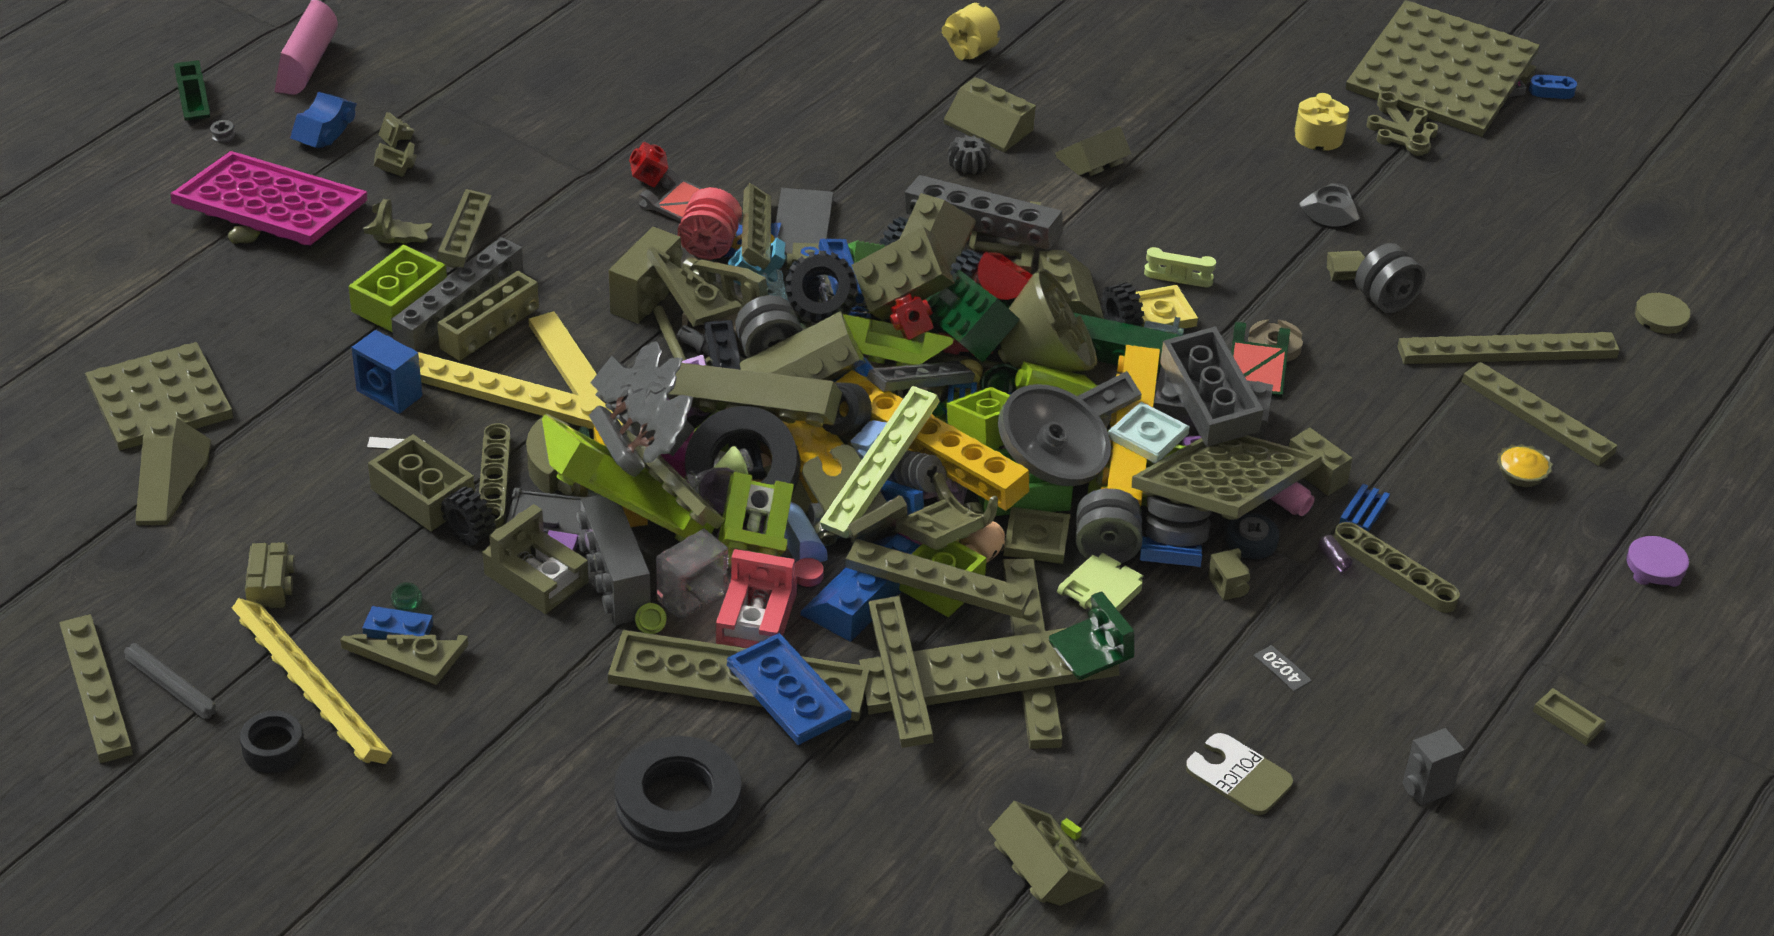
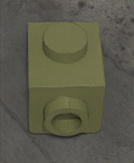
M409 142L405 152L379 143L373 166L385 172H391L403 177L407 168L412 169L416 161L417 155L413 154L415 144Z

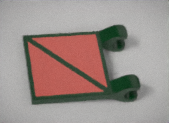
M1235 322L1231 354L1246 380L1273 384L1272 396L1282 397L1290 329L1279 328L1277 346L1245 342L1246 323Z

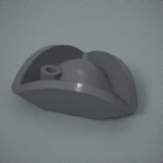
M1331 183L1313 192L1299 203L1310 218L1323 225L1343 226L1360 219L1349 190L1343 184Z

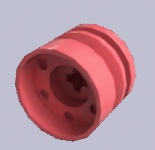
M709 187L698 190L690 198L678 227V236L681 237L682 247L698 258L708 260L721 258L728 253L733 244L742 220V208L730 193L722 189Z

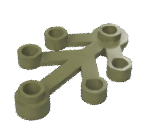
M1391 91L1381 92L1377 102L1379 110L1388 113L1394 122L1383 119L1378 115L1368 116L1367 128L1379 130L1377 142L1387 145L1392 141L1404 145L1408 151L1417 156L1428 153L1431 150L1430 138L1436 137L1438 132L1437 124L1426 122L1428 112L1424 109L1416 108L1413 110L1412 117L1407 122L1397 108L1398 95ZM1424 123L1422 132L1415 133L1418 125ZM1392 131L1403 134L1404 136L1392 133Z

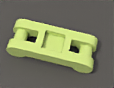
M1156 247L1147 250L1146 259L1148 263L1145 265L1144 274L1147 277L1200 287L1212 286L1214 279L1212 272L1216 266L1214 258L1209 256L1196 258L1166 253Z

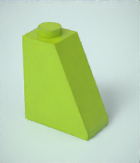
M1023 361L1022 368L1018 370L1015 377V388L1017 390L1028 385L1043 384L1058 387L1075 396H1079L1097 386L1085 375Z

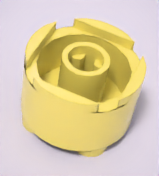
M972 3L950 15L942 27L943 36L947 39L955 56L960 60L973 59L995 47L999 42L1000 37L997 38V31L1000 30L998 19L991 9L986 6H979L978 4L980 3Z
M1319 93L1316 97L1300 102L1295 125L1296 140L1301 145L1314 150L1316 146L1324 147V150L1338 148L1342 145L1345 137L1349 108L1331 99V96L1326 93Z

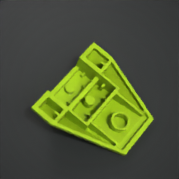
M843 314L862 354L869 355L868 360L884 364L885 359L896 361V367L922 364L952 345L954 341L952 337L926 331L908 340L903 337L901 330H895L892 323Z

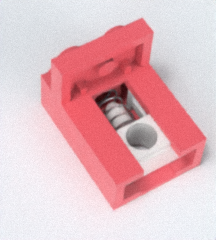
M734 549L731 557V582L716 621V644L749 648L778 633L782 636L784 635L797 595L795 559Z

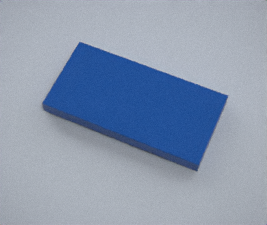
M780 633L727 658V667L797 745L851 719L852 711Z

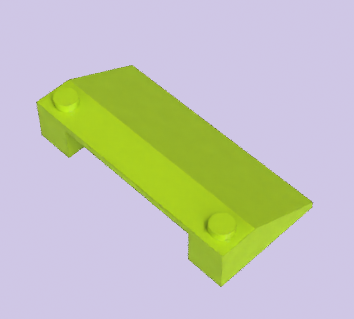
M546 414L543 416L542 423L549 465L559 472L556 476L558 479L570 486H573L576 482L676 533L674 538L687 546H691L693 542L704 547L714 527L709 523L702 526L690 516L692 510L690 512L675 501L678 495L675 498L662 487L665 482H658L648 473L649 470L645 467L637 477L629 475L615 462L607 446Z

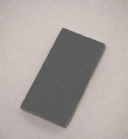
M781 188L775 223H782L778 238L786 243L784 253L786 260L787 253H792L793 243H819L820 239H827L833 192Z

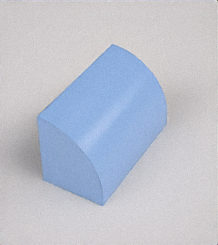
M791 502L784 538L788 539L787 547L796 562L803 558H813L820 562L826 561L828 557L827 550L803 509Z

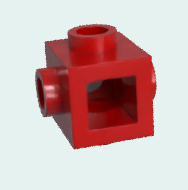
M643 142L639 149L633 150L629 159L632 176L654 188L668 170L666 153L660 146L655 144L650 145Z
M907 294L896 299L897 305L890 307L893 313L889 316L892 325L896 331L901 330L905 339H912L934 328L929 318L932 315V311L926 299L921 300L918 296L912 297L911 294ZM913 311V317L909 319V313Z

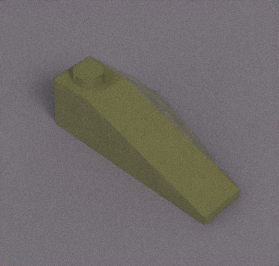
M147 418L142 445L136 525H167L182 503V496L187 488L193 487L196 482V475L200 469L204 470L208 464L211 439L178 418Z

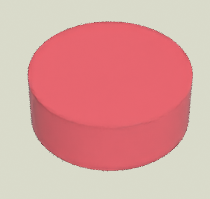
M813 558L798 560L795 563L797 584L805 587H813L820 584L824 576L822 563Z

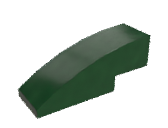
M199 60L174 63L184 120L209 118L210 111Z

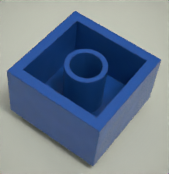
M374 330L351 347L356 389L358 392L398 414L423 396L419 355L414 349L397 342L377 330Z

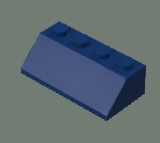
M898 533L872 542L873 544L912 554L921 546ZM845 568L801 610V616L851 642L872 621L869 601L896 597L902 592L899 590L900 583Z

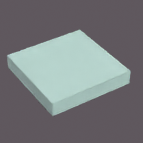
M1140 402L1108 431L1111 441L1157 463L1189 434L1190 426Z

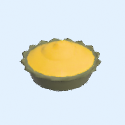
M1511 444L1508 448H1502L1501 453L1497 454V463L1500 466L1503 477L1517 486L1533 487L1540 484L1543 479L1548 478V475L1553 472L1551 469L1553 463L1550 462V457L1544 455L1542 450H1536L1533 446H1525L1523 444L1515 446Z

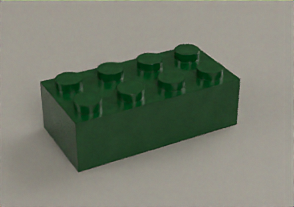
M958 270L956 274L952 275L955 284L941 290L938 295H934L928 301L932 311V315L929 318L975 357L984 362L1019 322L1020 318L995 296Z

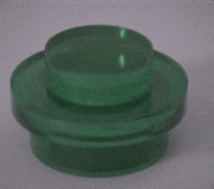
M400 583L391 594V603L398 610H413L422 603V592L413 583Z

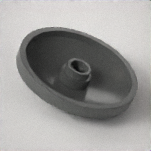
M1043 384L1024 386L1009 396L1000 411L998 428L1005 448L1018 464L1023 465L1029 470V473L1046 482L1061 486L1086 484L1094 480L1101 473L1110 458L1111 443L1104 423L1087 403L1064 389Z

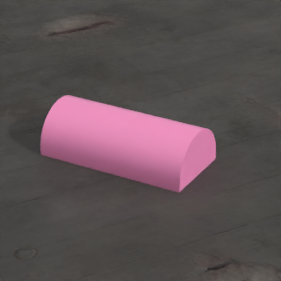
M311 0L281 52L274 92L295 95L300 93L308 83L338 26L334 12L325 3L319 0Z

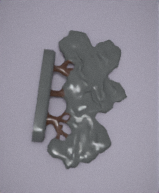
M657 341L641 348L632 368H620L607 382L608 387L603 400L605 402H617L614 412L611 413L608 409L599 405L589 414L591 421L615 462L633 477H637L644 469L643 461L646 464L651 463L659 455L669 454L675 447L676 437L684 429L687 414L693 401L692 396L680 395L667 400V395L675 387L676 373L681 367L683 358H670L661 367H658L662 351ZM628 410V420L622 427L616 417L623 411ZM637 421L641 425L640 433L631 442L626 434V430L632 423ZM647 425L646 431L642 433L643 428ZM655 430L654 436L649 439L646 436L643 438L647 432ZM651 440H654L651 445L648 444ZM640 445L646 446L643 461L635 449Z

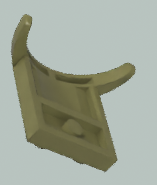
M936 472L933 476V481L940 501L896 520V532L921 542L932 549H943L947 544L958 539L967 538L971 533L991 524L996 516L998 497L992 496L989 499L987 509L983 514L974 513L965 508L954 497L945 482L943 474Z

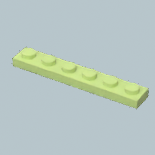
M915 386L911 387L820 520L822 529L844 538L849 537V524L864 515L940 401L936 394Z

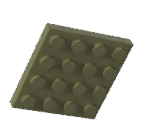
M197 342L184 344L162 352H155L151 355L85 373L90 390L119 451L143 444L147 418H178L194 429L233 418L232 408Z

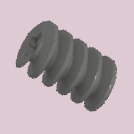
M907 450L887 480L919 491L936 493L933 481L934 474L936 472L942 473L945 482L948 478L947 471L937 456Z

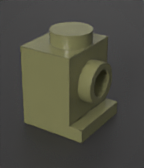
M1239 548L1211 555L1208 577L1222 600L1242 597L1250 589L1247 583L1250 580L1249 569L1240 561L1241 551Z

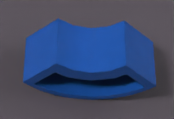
M318 92L310 108L304 113L297 114L290 139L315 148L331 145L341 135L348 123L354 120L357 103L331 94Z

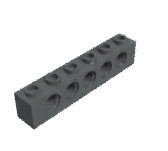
M919 175L905 191L906 214L911 215L922 193L946 200L974 218L976 224L972 231L1050 250L1063 233L1061 210Z
M500 237L468 261L464 268L460 267L392 318L393 339L414 349L416 352L424 350L439 338L437 324L439 321L516 271L524 273L522 247Z

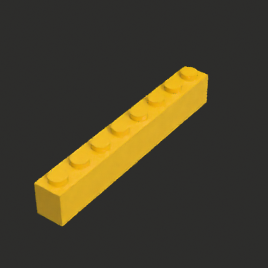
M1126 345L1125 356H1119L1117 372L1124 373L1127 371L1142 395L1140 400L1112 413L1110 427L1117 424L1140 402L1153 407L1160 349ZM1110 440L1113 448H1111L1110 458L1106 464L1110 468L1104 467L1102 485L1108 486L1101 487V489H1119L1130 493L1138 500L1141 506L1143 491L1131 488L1132 476L1146 469L1147 459Z

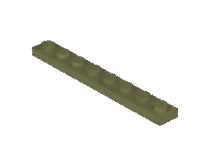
M1612 332L1399 338L1397 346L1403 364L1617 358L1619 354V347Z
M1003 559L1004 581L1032 589L1031 599L1022 618L1010 616L1012 635L1017 636L1045 631L1034 559ZM1054 686L1021 691L1029 749L1061 748L1062 733Z

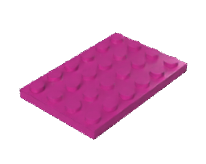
M233 151L228 152L171 193V203L180 205L185 209L200 211L208 216H216L226 219L231 223L249 226L254 230H262L275 234V236L298 241L303 245H312L367 201V191Z

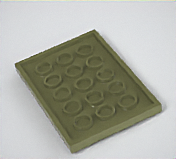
M1248 435L1206 447L1202 438L1132 476L1131 488L1141 490L1143 494L1148 496L1169 498V501L1172 503L1193 505L1199 511L1220 513L1226 519H1238L1320 468L1322 456Z

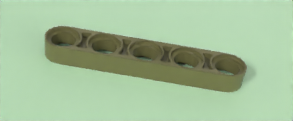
M501 423L491 424L484 430L479 486L480 499H485L488 502L485 505L487 508L491 507L493 511L490 515L499 516L493 522L496 524L494 531L501 528L506 522L511 450L510 428ZM494 435L504 436V438L497 440L491 437ZM496 454L503 456L500 459L489 458L491 455ZM492 474L501 475V477L498 479L487 478L489 475ZM491 494L500 495L497 499L486 498V496Z
M1350 522L1338 524L1333 542L1340 550L1433 609L1444 613L1452 612L1456 609L1460 592L1454 585L1358 525ZM1350 534L1355 538L1351 540L1345 539L1341 535ZM1365 549H1374L1379 554H1369ZM1397 564L1400 565L1403 569H1392L1391 567H1389V565ZM1413 580H1423L1427 585H1418ZM1438 595H1447L1450 598H1452V600H1442L1438 597Z

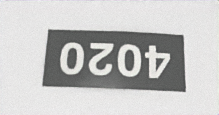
M1272 645L1253 655L1272 670L1293 691L1312 681Z

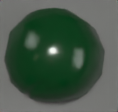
M1005 363L988 368L981 376L979 382L980 391L993 387L1011 395L1017 390L1015 388V377L1019 369Z

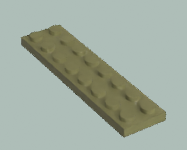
M1066 628L913 651L926 706L1119 676V664L1083 680H1078L1049 643L1050 635ZM881 657L859 660L860 665L867 666L869 669L865 689L868 714L893 711Z
M627 630L622 631L608 673V684L763 707L727 667L728 657L747 648ZM802 657L852 711L851 719L849 720L859 721L869 676L867 666Z

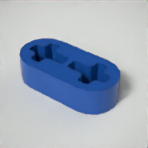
M1535 75L1531 78L1529 92L1536 97L1570 99L1575 95L1577 82L1573 78L1566 76Z

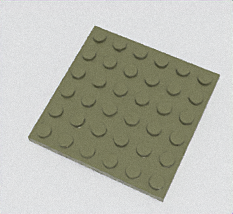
M1405 0L1349 77L1345 89L1378 100L1379 94L1383 91L1394 92L1398 95V108L1412 113L1416 108L1424 109L1428 112L1427 118L1483 137L1537 55L1540 45Z

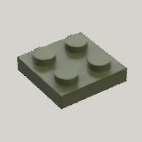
M1011 507L1003 556L1063 564L1070 514Z

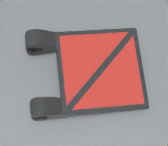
M668 169L663 175L666 178L662 181V186L671 190L660 200L651 191L644 190L640 194V198H643V200L639 202V207L643 210H655L681 222L690 198L702 188L683 180L674 170Z

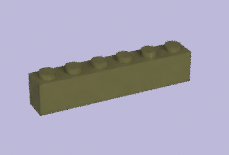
M682 363L679 371L676 373L675 387L667 395V398L671 400L680 395L692 396L691 407L699 408L708 413H715L716 410L722 411L739 406L756 407L772 413L783 422L795 423L798 420L805 421L812 426L821 427L823 424L834 425L842 392L833 381Z

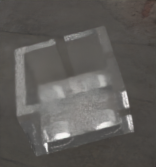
M706 529L688 536L682 542L656 556L657 600L680 620L702 608V602L687 591L685 587L706 604L727 593L728 572L725 569L728 568V547Z

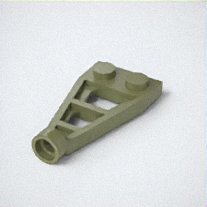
M694 257L686 259L682 265V269L687 267L702 277L706 283L720 289L718 294L731 303L735 300L741 304V309L755 298L768 295L766 277L747 268L702 259L698 260ZM715 273L720 274L722 285L716 281ZM733 280L741 283L743 300L735 294Z

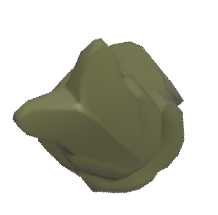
M383 199L382 202L372 205L373 213H376L377 217L372 223L363 228L364 234L373 235L375 240L383 243L425 242L428 240L426 233L432 229V223L413 224L412 222H401V220L392 219L391 200Z

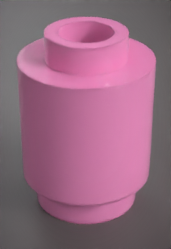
M1296 482L1270 499L1291 514L1304 516L1311 509L1315 498L1311 495L1310 490Z

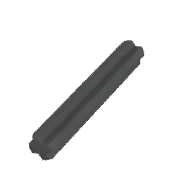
M132 643L130 647L125 648L126 660L202 718L209 719L217 713L214 701L139 644Z

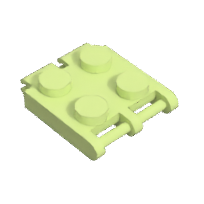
M1104 553L1099 557L1092 555L1059 585L1057 593L1062 596L1065 594L1080 602L1079 606L1084 609L1088 607L1091 609V595L1102 591L1120 612L1141 592L1143 583L1141 578H1143V575L1128 566L1120 569L1119 565L1121 563Z

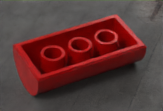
M984 253L978 265V278L981 286L998 299H1016L1033 276L1000 253Z

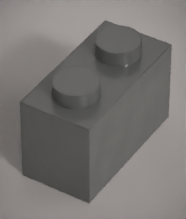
M1446 728L1417 738L1412 743L1402 784L1407 793L1412 795L1421 806L1452 794L1455 788L1465 750Z

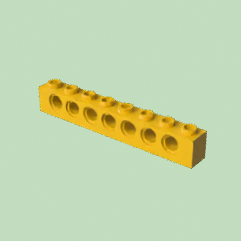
M853 370L835 382L854 383L861 386L868 393L872 405L870 421L875 420L887 423L903 400V398L891 391L883 392L870 382L867 377ZM843 401L840 405V414L845 417L848 414L849 407ZM933 414L930 415L907 449L913 452L937 456L942 462V466L946 469L948 478L988 501L992 496H997L998 507L1005 511L1029 492L1028 469L1003 456L1000 452L980 443L977 439L959 431L954 426L936 418Z

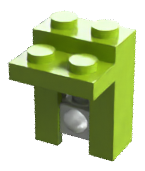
M734 472L730 476L723 512L725 521L721 524L715 559L722 560L721 565L731 567V557L734 549L779 557L786 551L788 539H785L784 535L794 484L775 481V485L751 481L752 475ZM753 494H759L764 498V508H757L752 504L751 496ZM745 512L749 514V518H747L748 524H746L747 530H742ZM762 516H766L763 527V533H757L760 530L759 526L762 525V523H760V521L763 519Z

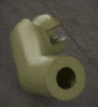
M236 226L228 233V238L233 244L253 243L257 240L262 230H254L249 226Z

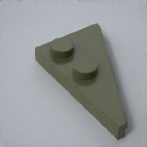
M654 246L648 249V258L693 327L704 324V322H711L739 313L741 304L735 300L731 303L718 294L720 289L706 283L702 277L687 267L680 269L669 261L670 256L663 251L655 249Z
M354 634L352 636L344 635L340 642L342 649L437 685L468 647V636L458 635L457 640H437L436 635H387V640H367V634Z

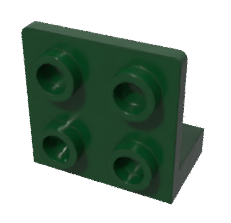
M1102 591L1091 595L1089 619L1049 636V643L1078 680L1088 678L1135 657L1134 630Z

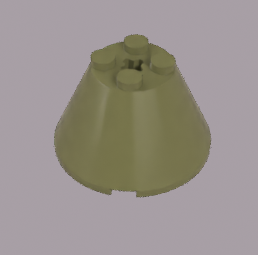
M1044 268L1039 269L1033 274L1009 307L1020 320L1000 342L1001 348L998 349V354L1005 364L1010 362L1012 366L1018 369L1022 368L1023 361L1068 372L1090 371L1097 365V356L1088 329L1081 315L1075 317L1068 305L1072 299L1051 272Z

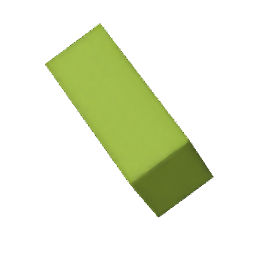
M1068 818L1061 822L1062 830L1075 841L1081 837L1082 829Z

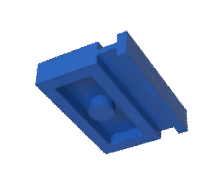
M1142 536L1140 560L1201 567L1202 548L1201 545L1190 547L1165 545L1153 541L1149 537Z

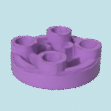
M1645 536L1633 541L1626 558L1629 568L1634 573V580L1643 585L1654 583L1660 585L1667 584L1673 587L1678 586L1685 576L1689 565L1688 555L1681 546L1669 539L1658 536Z

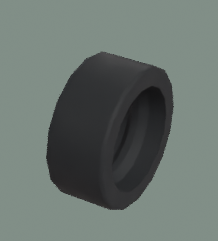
M283 711L260 713L248 720L240 731L243 758L247 765L256 771L276 773L287 770L298 763L305 753L303 727L298 718L290 713ZM280 733L292 738L285 746L274 750H263L254 746L256 741L269 734Z

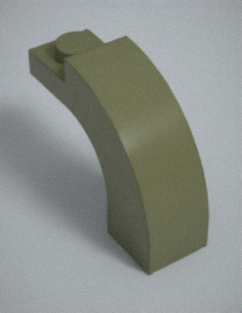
M546 413V415H548V416L554 418L555 420H557V421H559V422H561V423H563V424L569 426L568 423L563 422V421H561V420H559V419H557V418H555V417H553V416H551V415H549V414ZM542 416L530 429L526 441L528 472L531 480L544 493L553 494L556 490H559L565 495L586 497L588 495V488L576 482L573 486L566 484L556 477L559 472L549 465Z

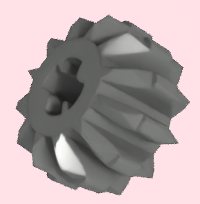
M964 135L963 138L956 137L955 141L951 142L948 148L949 166L954 167L956 172L963 171L964 175L966 173L975 175L976 172H984V169L989 167L991 162L990 144L986 143L984 138L978 139L975 135L972 137Z

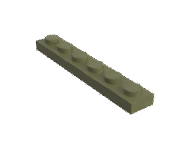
M749 183L744 189L741 256L751 266H759L765 270L770 263L771 196Z
M468 189L465 190L438 250L436 261L442 262L448 267L464 268L489 208L492 195Z
M1479 362L1463 374L1462 383L1597 466H1600L1615 454L1617 444L1482 362Z
M628 429L626 430L627 436L633 442L637 437ZM640 445L635 449L643 461L646 446ZM661 455L651 463L646 464L643 461L644 467L649 470L648 473L658 482H665L662 487L675 498L678 495L675 501L690 512L692 510L690 516L699 524L704 526L706 523H709L718 529L725 521Z
M856 539L846 557L845 568L1020 619L1031 599L1032 589Z
M896 596L869 601V610L901 748L934 743L900 597Z
M91 614L59 622L99 762L104 763L133 755Z

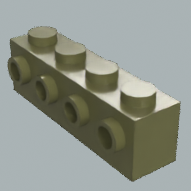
M516 271L439 321L437 324L440 349L460 361L539 308L538 282L520 271Z

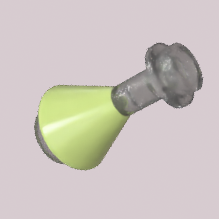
M732 446L713 468L698 474L690 470L689 474L685 476V480L699 493L701 492V485L717 478L730 479L734 472L748 474V472L753 470V463L745 448L738 450L735 446Z

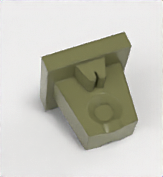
M386 112L379 136L390 147L396 148L398 140H410L414 130L407 123H403L401 119H397L391 113Z

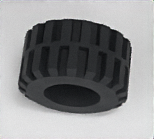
M821 250L820 254L815 255L813 251L808 253L809 257L804 259L801 256L797 259L799 263L796 266L794 264L791 266V274L786 277L787 286L785 287L788 300L796 314L800 315L801 319L805 322L810 321L812 325L840 311L842 314L849 315L851 307L854 308L857 303L858 284L854 272L849 267L847 261L844 258L840 259L838 254L832 252L829 255L826 251ZM829 275L837 280L838 291L831 300L818 303L807 297L806 287L816 276Z

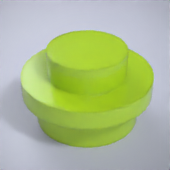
M644 604L636 612V626L643 633L656 634L666 624V613L657 604Z

